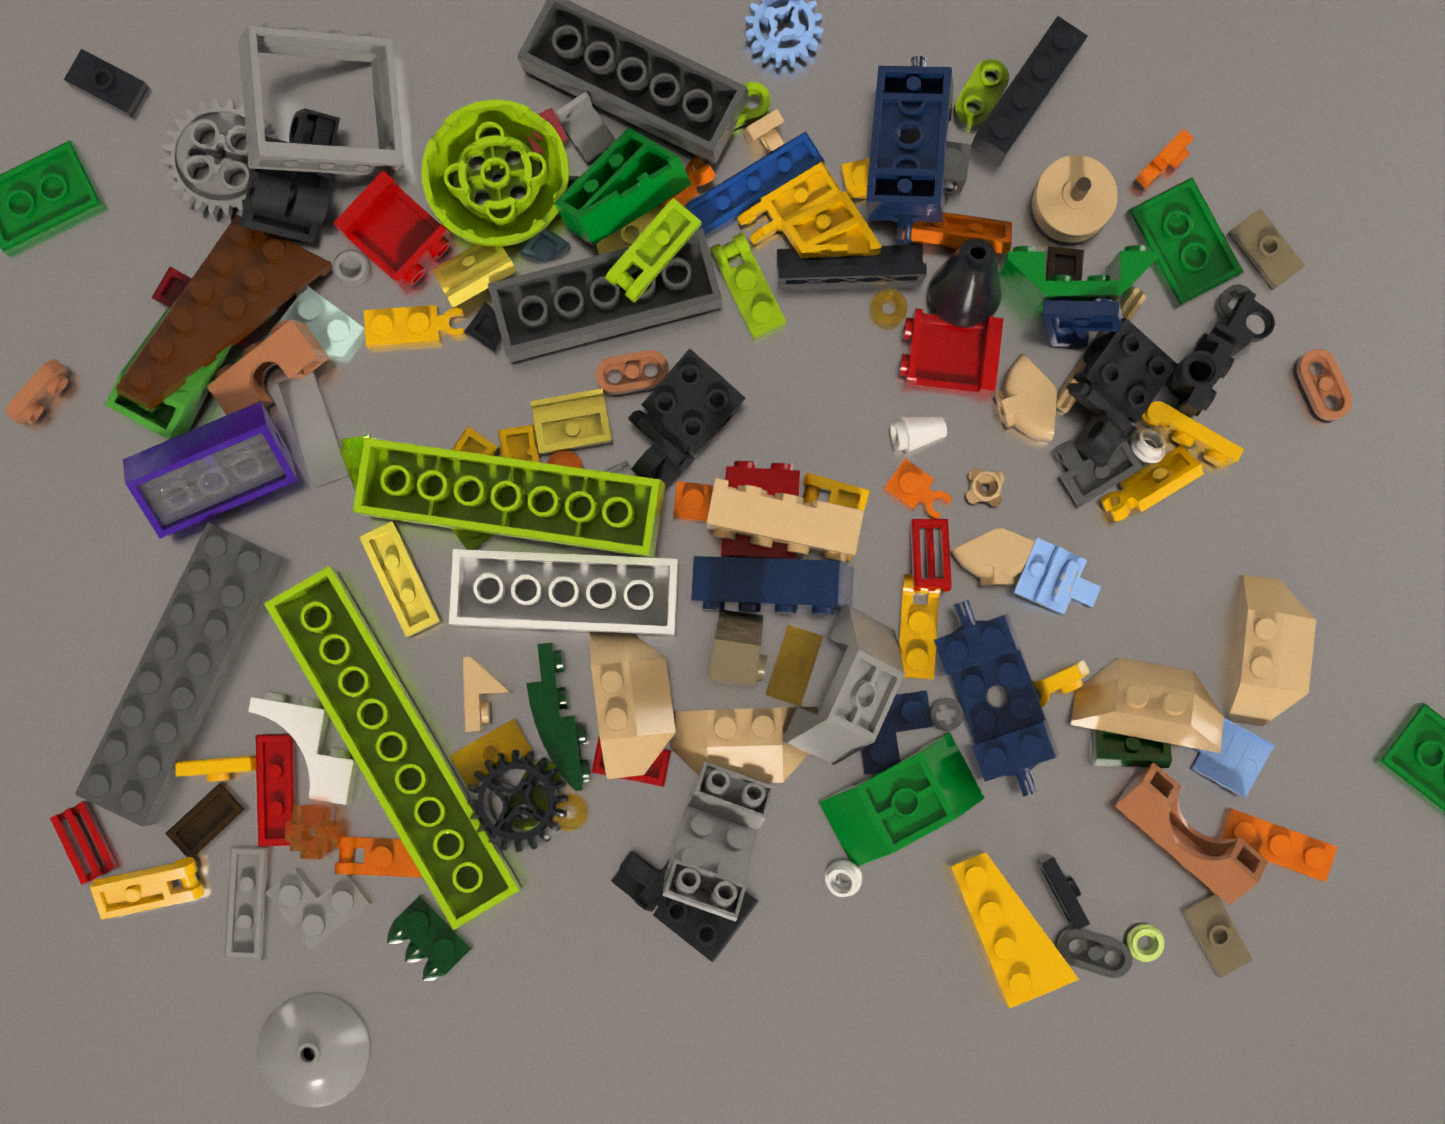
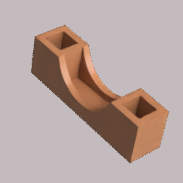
M1153 762L1126 786L1115 807L1230 906L1259 883L1268 861L1241 837L1217 839L1195 830L1185 820L1179 807V794L1182 786Z

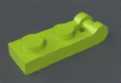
M672 198L613 265L605 279L614 286L618 284L626 291L625 296L632 302H636L650 283L701 226V221L676 199ZM633 264L642 271L636 280L627 273Z
M741 232L732 237L733 241L723 246L718 243L710 247L709 250L753 340H756L785 326L787 322L751 251L745 235ZM739 254L743 263L731 268L728 259Z

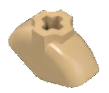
M1020 354L1007 370L1002 390L994 393L997 409L1006 428L1015 425L1017 429L1030 438L1051 442L1055 430L1056 387L1028 357Z
M996 528L951 550L962 568L980 578V586H1012L1018 584V576L1022 575L1036 541L1004 528Z

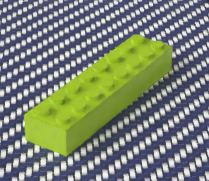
M364 438L353 512L370 517L654 558L665 483L660 479Z

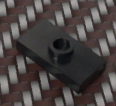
M83 49L78 53L64 78L67 84L128 116L132 115L148 86L137 77Z
M1048 854L1037 860V865L1070 926L1080 930L1089 925L1090 922L1077 900V897L1081 896V892L1072 876L1069 875L1065 878L1054 856Z

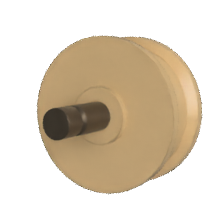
M1070 155L1060 158L1046 168L1033 190L1031 199L1033 217L1040 229L1057 241L1064 243L1086 241L1098 234L1113 215L1118 199L1116 182L1110 171L1102 163L1091 157Z

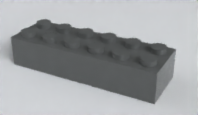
M546 0L517 55L524 71L577 97L587 91L593 105L714 164L717 163L749 101L746 86L569 0Z
M703 228L697 229L636 302H632L625 296L626 291L618 284L614 286L605 279L609 270L629 247L487 284L505 354L510 363L721 308L722 297ZM633 264L627 273L636 280L642 271Z

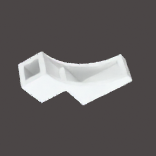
M263 691L262 698L251 697L248 712L264 716L276 722L293 737L300 747L309 771V799L343 805L352 804L359 767L355 760L350 758L351 753L348 750L329 748L328 754H324L330 717L326 710L321 708V701L300 697L299 704L285 702L286 695Z

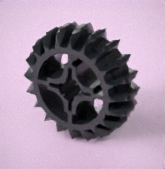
M513 750L512 762L508 761L504 752L498 753L497 757L500 766L497 767L490 759L486 760L484 764L490 773L487 775L482 771H476L474 776L482 781V785L470 784L468 787L469 791L479 793L478 799L467 800L468 805L471 807L478 805L479 812L474 813L470 819L482 818L484 824L480 825L477 832L490 829L492 833L488 839L489 843L492 842L494 844L499 836L502 837L501 850H508L511 840H515L516 852H522L524 840L526 839L530 848L536 849L538 848L536 835L539 834L545 842L550 841L551 835L546 828L549 826L551 829L559 831L562 827L559 822L553 819L554 816H567L568 812L565 809L557 808L558 802H568L569 796H557L556 790L564 788L567 785L566 781L562 780L556 783L552 781L551 778L559 773L557 767L550 769L547 773L543 770L548 764V758L542 757L537 765L533 764L535 759V752L528 751L525 761H521L520 750ZM511 769H523L530 772L526 779L517 787L508 786L497 780L501 774ZM539 779L545 786L548 795L546 812L533 800V791ZM490 789L495 792L494 794L503 803V810L497 822L489 809L488 797ZM525 790L526 798L523 800H527L526 806L529 808L518 807L511 811L510 803L513 801H509L510 795L507 793L515 795ZM518 814H524L540 822L535 828L525 832H514L506 829Z

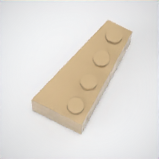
M715 478L706 522L707 529L714 530V537L735 540L736 534L751 537L750 544L772 548L773 542L788 544L786 551L809 555L810 549L823 551V558L833 561L846 562L847 556L854 557L856 555L864 514L863 510L818 500H812V503L804 502L805 499L786 493H775V496L768 495L767 491L762 490V488L750 485H738L737 488L728 487V480Z

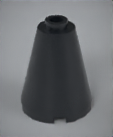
M970 239L964 242L933 274L929 284L928 298L941 320L955 327L971 328L975 327L976 324L987 321L989 316L993 317L1000 305L1002 291L996 253L992 245L982 239Z

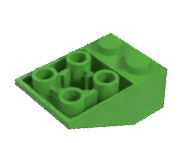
M167 308L120 372L105 406L170 440L190 430L209 392L206 386L215 380L214 375L220 370L231 345L216 355L217 359L209 366H202L186 379V384L151 411L119 395L115 387L170 309Z

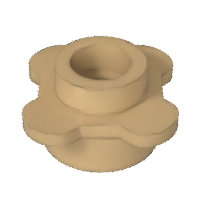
M980 468L971 470L968 475L971 481L970 490L966 493L968 502L971 504L984 502L988 503L991 507L998 506L1002 502L1000 492L1005 481L1003 473L1000 471L983 472ZM983 484H987L989 486V489L987 491H984L982 489Z

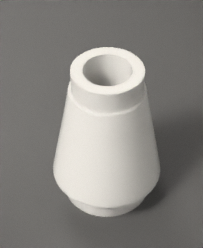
M942 416L899 417L898 421L891 422L890 424L891 441L896 451L904 450L908 453L940 438H945L947 436L945 420Z

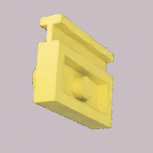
M475 244L433 268L432 272L454 308L487 289V284L501 281L517 272L503 246L489 247Z
M602 388L530 401L540 455L612 442Z

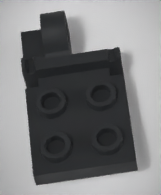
M304 108L297 111L293 117L289 132V142L265 136V141L335 146L340 118ZM251 169L240 227L314 244L317 228L323 223L328 210L329 192L326 190L328 177H331L332 173Z
M1248 290L1239 297L1225 325L1217 322L1209 335L1204 333L1200 337L1193 353L1177 364L1166 381L1170 393L1179 399L1174 409L1188 417L1198 416L1202 410L1206 411L1217 394V391L1212 389L1220 377L1224 378L1234 363L1235 359L1232 356L1244 349L1250 342H1259L1272 333L1275 326L1274 316L1269 309L1254 300L1257 294ZM1257 315L1262 318L1265 327L1261 334H1255L1249 330L1246 325L1248 316Z
M1123 318L1122 332L1104 334L1090 345L1083 358V361L1087 364L1081 373H1076L1073 376L1078 383H1069L1066 386L1068 393L1093 414V417L1073 445L1099 467L1105 466L1121 443L1133 438L1138 428L1131 423H1137L1177 366L1173 359L1127 318Z
M688 349L641 404L648 413L645 414L641 410H636L628 417L630 422L654 442L637 460L631 470L639 477L660 479L665 483V492L688 464L692 463L695 459L688 451L691 449L695 454L700 453L708 441L715 437L734 415V411L746 397L693 350Z
M630 851L620 864V869L611 882L629 895L642 909L652 912L658 906L653 916L708 960L714 962L759 901L745 891L739 915L735 922L662 896L664 876L669 860L662 870L659 871L636 852Z

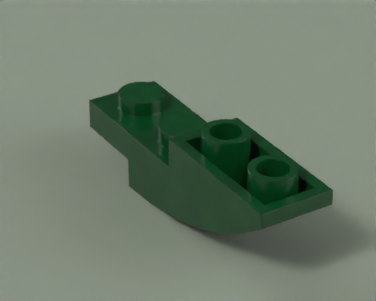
M554 643L537 644L541 681L526 683L533 719L550 759L568 784L575 791H581L585 789L584 782L591 781L589 760H582L580 746L587 744L585 722L578 723L576 715L564 717L562 715V709H568L566 687L559 686L558 673L564 672L562 650H556Z

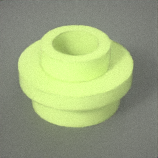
M1139 924L1129 931L1126 938V946L1131 951L1132 957L1142 962H1150L1162 954L1164 937L1156 927L1150 924ZM1142 936L1150 938L1151 943L1147 949H1141L1138 945V941Z

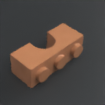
M288 319L281 321L271 329L272 335L262 343L256 342L247 347L242 353L244 356L234 365L228 364L215 373L214 377L216 379L206 387L226 415L259 401H262L265 408L273 403L264 386L265 375L272 366L279 365L288 378L302 380L329 359L327 353L304 322L292 319L290 321Z

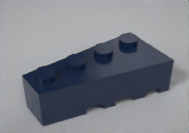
M694 556L691 601L703 603V610L725 611V604L739 605L738 611L761 612V606L775 607L776 613L796 614L797 608L812 609L811 614L834 615V610H841L843 604L852 607L854 567L842 561Z

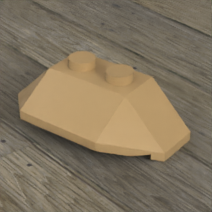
M1241 575L1226 719L1231 722L1264 726L1309 693L1316 619L1280 579Z
M590 632L592 679L607 780L645 775L676 733L667 659L634 634Z
M1119 657L1075 691L1071 725L1220 753L1224 716L1194 671Z
M797 707L673 711L676 733L670 740V749L698 775L703 762L706 761L764 783H781L809 755V753L782 741ZM800 707L817 714V707Z

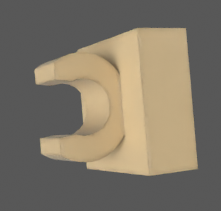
M778 109L746 127L742 133L749 144L760 138L769 154L784 144L775 129L785 121Z

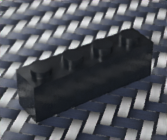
M1057 16L977 131L971 147L1001 166L1080 52L1088 35Z

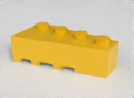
M978 850L946 864L1002 1001L1009 1009L1079 980L986 852Z

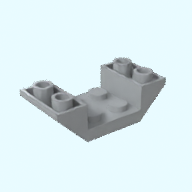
M843 604L829 635L830 639L847 647V650L818 714H814L797 706L782 741L833 765L875 742L905 675L895 630L847 604Z
M704 761L683 814L664 876L662 896L736 922L747 884L743 882L756 836L766 819L775 786Z

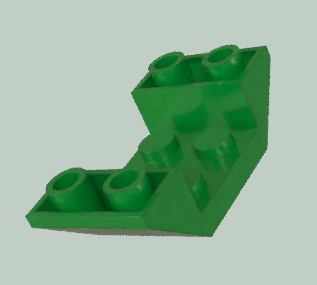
M1143 245L1126 246L1124 251H1120L1107 266V275L1088 276L1087 281H1073V277L1070 275H1056L1050 277V281H1046L1045 251H1035L1033 246H1016L1012 248V251L1006 253L998 267L999 276L1034 310H1043L1044 301H1055L1057 298L1062 297L1071 298L1075 301H1093L1097 298H1107L1116 302L1157 260L1158 251H1147L1146 246Z
M950 732L921 746L915 754L855 786L849 785L819 801L850 862L859 867L888 856L956 820L985 798Z

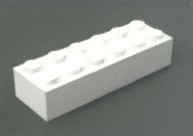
M453 549L449 624L459 627L675 636L679 562L678 559Z

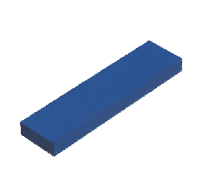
M805 131L687 203L684 207L701 221V226L698 229L703 228L705 237L758 204L762 197L820 162L825 164V160Z

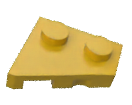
M846 191L794 216L782 224L783 232L800 258L877 255L881 252V244Z

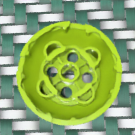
M493 99L466 105L450 114L444 120L442 126L437 130L433 138L429 139L422 160L421 177L427 202L433 213L447 229L458 237L474 244L502 247L518 244L534 237L555 218L558 210L554 203L568 189L569 163L563 142L548 121L523 104ZM532 129L535 132H537L544 140L536 139ZM526 135L535 140L544 152L541 154L534 152ZM511 151H516L521 155V160L518 164L510 165L506 162V155ZM476 156H480L485 160L480 170H473L469 166ZM501 174L503 177H501L499 182H493L492 178L494 175ZM514 187H523L526 190V195L521 199L512 198L511 191ZM479 192H486L490 195V200H487L482 205H477L474 201L476 194Z

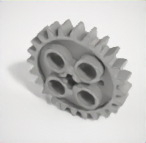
M216 97L213 98L212 108L209 109L202 101H199V112L196 114L187 107L185 109L188 116L186 121L175 117L174 121L179 130L177 132L172 130L166 131V134L173 140V143L162 144L161 148L171 156L162 159L161 163L164 167L172 168L164 176L169 182L177 181L171 188L176 195L185 192L181 199L184 204L189 205L195 201L194 209L198 213L204 211L206 206H208L209 214L212 217H216L219 209L222 208L224 214L231 218L233 207H237L243 213L252 169L249 168V165L239 162V160L248 161L247 149H235L236 141L246 136L244 103L236 110V105L232 98H229L225 107H222ZM269 121L264 122L265 136L279 140L276 134L267 135L273 127ZM207 130L215 131V138L211 143H199L200 135ZM195 150L201 151L206 155L191 156L190 153ZM223 152H226L231 159L224 158L221 164H218L214 157H222ZM204 165L209 167V173L204 179H193V173L197 167ZM238 171L246 173V178L242 184L238 186L229 185V179L233 173Z

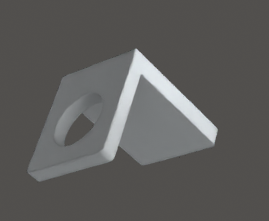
M587 91L556 111L561 126L586 162H590L605 152L616 140L592 106Z

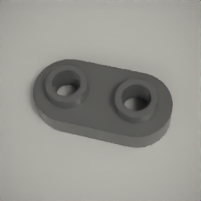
M1073 927L1063 931L1057 940V950L1069 965L1108 978L1122 977L1131 968V951L1124 943L1118 940ZM1075 939L1080 940L1081 949L1076 953H1072L1069 950L1070 942ZM1109 951H1115L1117 955V960L1113 964L1105 962V955Z

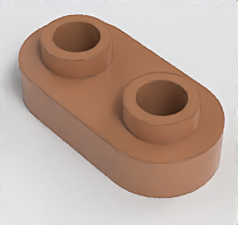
M1314 349L1304 354L1297 363V375L1313 411L1319 418L1326 421H1334L1345 416L1351 409L1352 395L1334 356L1323 349ZM1310 364L1318 365L1320 368L1319 375H1313L1310 372ZM1326 397H1331L1334 400L1335 407L1333 409L1325 405Z
M654 350L608 357L600 362L596 369V380L599 387L610 395L654 389L669 373V366L666 358ZM648 365L656 366L658 369L657 374L652 377L646 376L644 374L645 367ZM617 371L622 375L618 383H611L608 380V375L611 372Z
M56 359L46 362L7 406L6 414L19 425L25 422L33 423L44 410L43 405L52 395H58L68 384V379L66 378L68 369Z

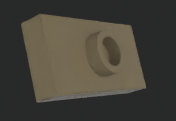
M1261 208L1229 232L1273 290L1305 266Z
M1212 893L1182 909L1186 920L1218 977L1221 978L1253 960L1218 895Z

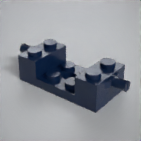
M917 56L911 58V66L878 65L866 204L870 220H892L898 223L895 241L899 244H903L904 231L905 244L912 242V223L920 221L943 222L946 190L944 174L948 125L952 116L953 73L952 67H926L927 59L923 56H920L919 66ZM913 130L919 133L920 137L913 144H905L899 139L902 133Z
M969 600L954 604L953 606L956 609L961 626L951 634L934 639L945 673L946 675H951L975 742L972 748L984 781L986 782L1001 776L1016 775L1022 796H1028L1030 793L1034 794L1038 790L1030 770L1039 763L1057 758L1059 751L1010 616L1005 614L991 620L976 621ZM999 685L1007 690L1009 699L1004 706L997 707L990 703L988 691L992 686Z

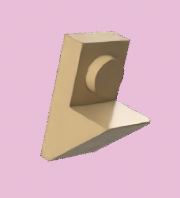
M463 657L465 732L484 731V724L490 723L489 701H483V694L512 693V691L473 657Z

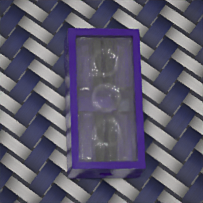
M262 401L123 459L125 484L159 539L297 481L292 456Z

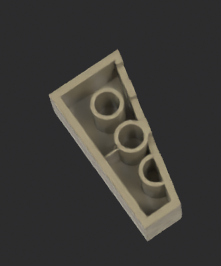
M730 610L719 611L709 682L754 688L756 681H763L767 663V655L760 654L764 615Z

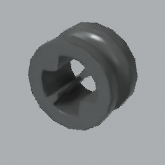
M1236 284L1224 290L1218 299L1220 313L1228 319L1233 310L1228 305L1232 300L1228 298V295L1231 294L1235 298L1239 295L1242 296L1250 289L1244 285Z
M941 698L935 701L930 707L932 725L942 731H951L958 728L964 718L961 704L952 698ZM942 704H946L948 709L956 710V717H951L954 722L950 725H947L945 720L937 719L936 712L942 711L939 709Z

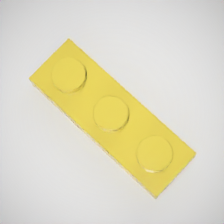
M391 521L360 536L362 545L405 636L410 637L440 623L439 615L395 522Z

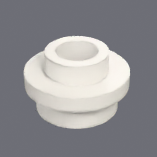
M1145 428L1135 433L1130 440L1131 449L1136 457L1143 462L1158 463L1165 456L1166 440L1161 433L1154 429Z
M847 860L833 862L825 873V882L828 889L839 897L854 895L862 885L863 878L860 869L854 863ZM839 873L848 875L850 880H842L839 877Z

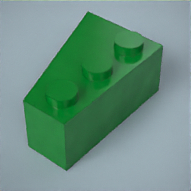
M628 127L554 204L569 231L591 245H595L692 184L679 156Z

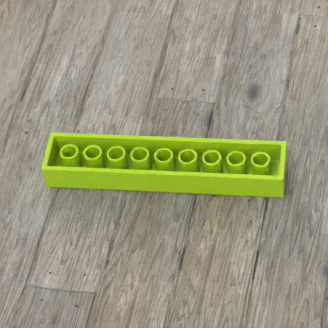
M329 565L265 602L264 605L452 929H457L520 891L522 888L496 843L488 842L489 831L477 832L480 825L484 824L482 819H470L474 813H477L475 807L467 804V800H469L468 795L337 571Z

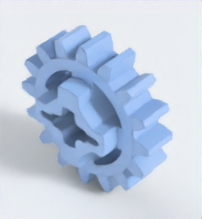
M759 0L760 5L751 3L749 12L753 16L745 17V26L751 29L745 31L746 41H754L751 45V52L753 54L759 51L763 52V63H766L770 58H774L777 68H780L782 60H788L790 67H795L796 57L799 56L806 62L809 57L807 49L817 51L819 43L815 38H822L823 28L817 25L822 23L823 16L822 13L813 14L817 6L815 0L807 4L805 0ZM801 14L807 21L808 31L805 30V26L799 22V16ZM791 18L790 28L785 27L783 31H780L777 35L778 26H784V24L788 23V21ZM760 23L769 33L767 40L763 38L760 32Z

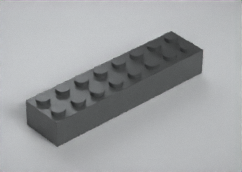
M209 522L207 523L75 795L142 827L155 824L177 779L175 764L177 761H186L284 557Z

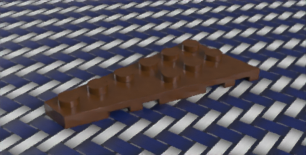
M236 214L115 387L117 393L151 411L186 384V379L202 366L207 367L217 359L216 355L229 345L233 347L276 314L278 312L277 308L292 296L298 297L307 290V285L321 275L323 277L333 269L332 263L280 236L240 227L242 217Z

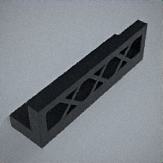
M923 244L882 246L881 252L877 255L800 258L794 248L777 249L778 288L921 284L927 275V265L923 263Z

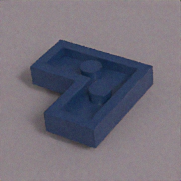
M1066 297L1057 298L1055 301H1044L1043 318L1051 346L1088 347L1089 331L1122 332L1123 316L1120 302H1113L1107 298H1097L1093 301H1075Z
M927 690L895 695L875 742L860 750L864 774L879 773L900 762L896 732L933 727Z

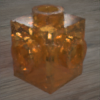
M293 805L292 819L287 820L285 827V841L290 842L289 851H300V858L323 859V853L334 851V845L340 844L342 824L341 822H336L338 806ZM312 827H313V828L315 829V831H316V836H315V837H314V836L312 835V833H311V828H312Z

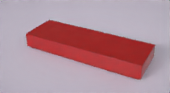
M289 733L255 735L258 847L298 845L295 740Z

